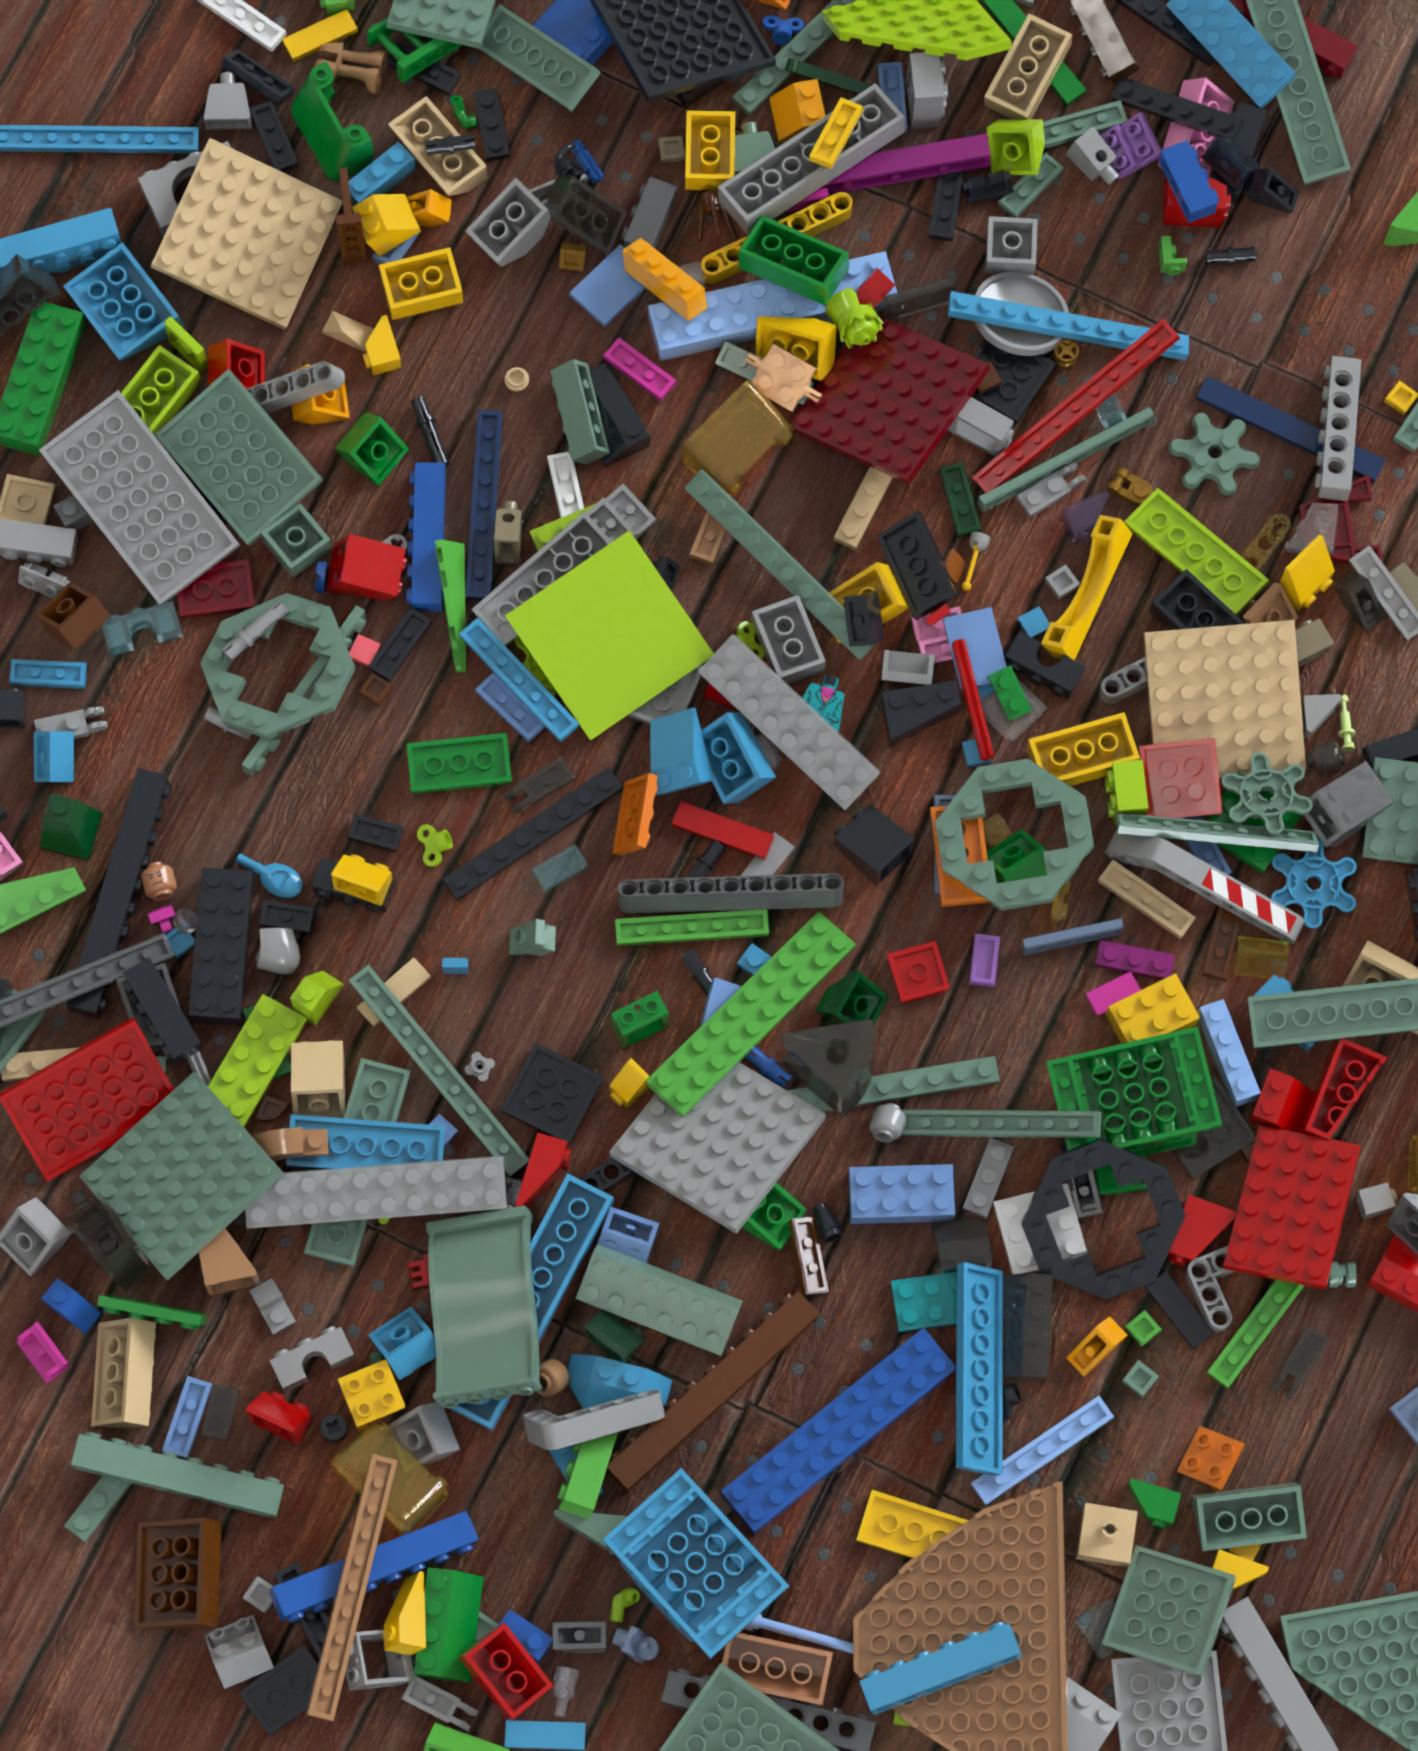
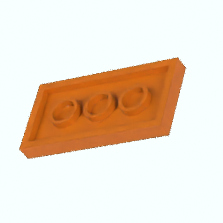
M947 806L930 807L941 907L990 903L984 897H980L966 888L963 883L954 877L951 878L943 872L935 821ZM983 819L961 821L968 864L988 861Z

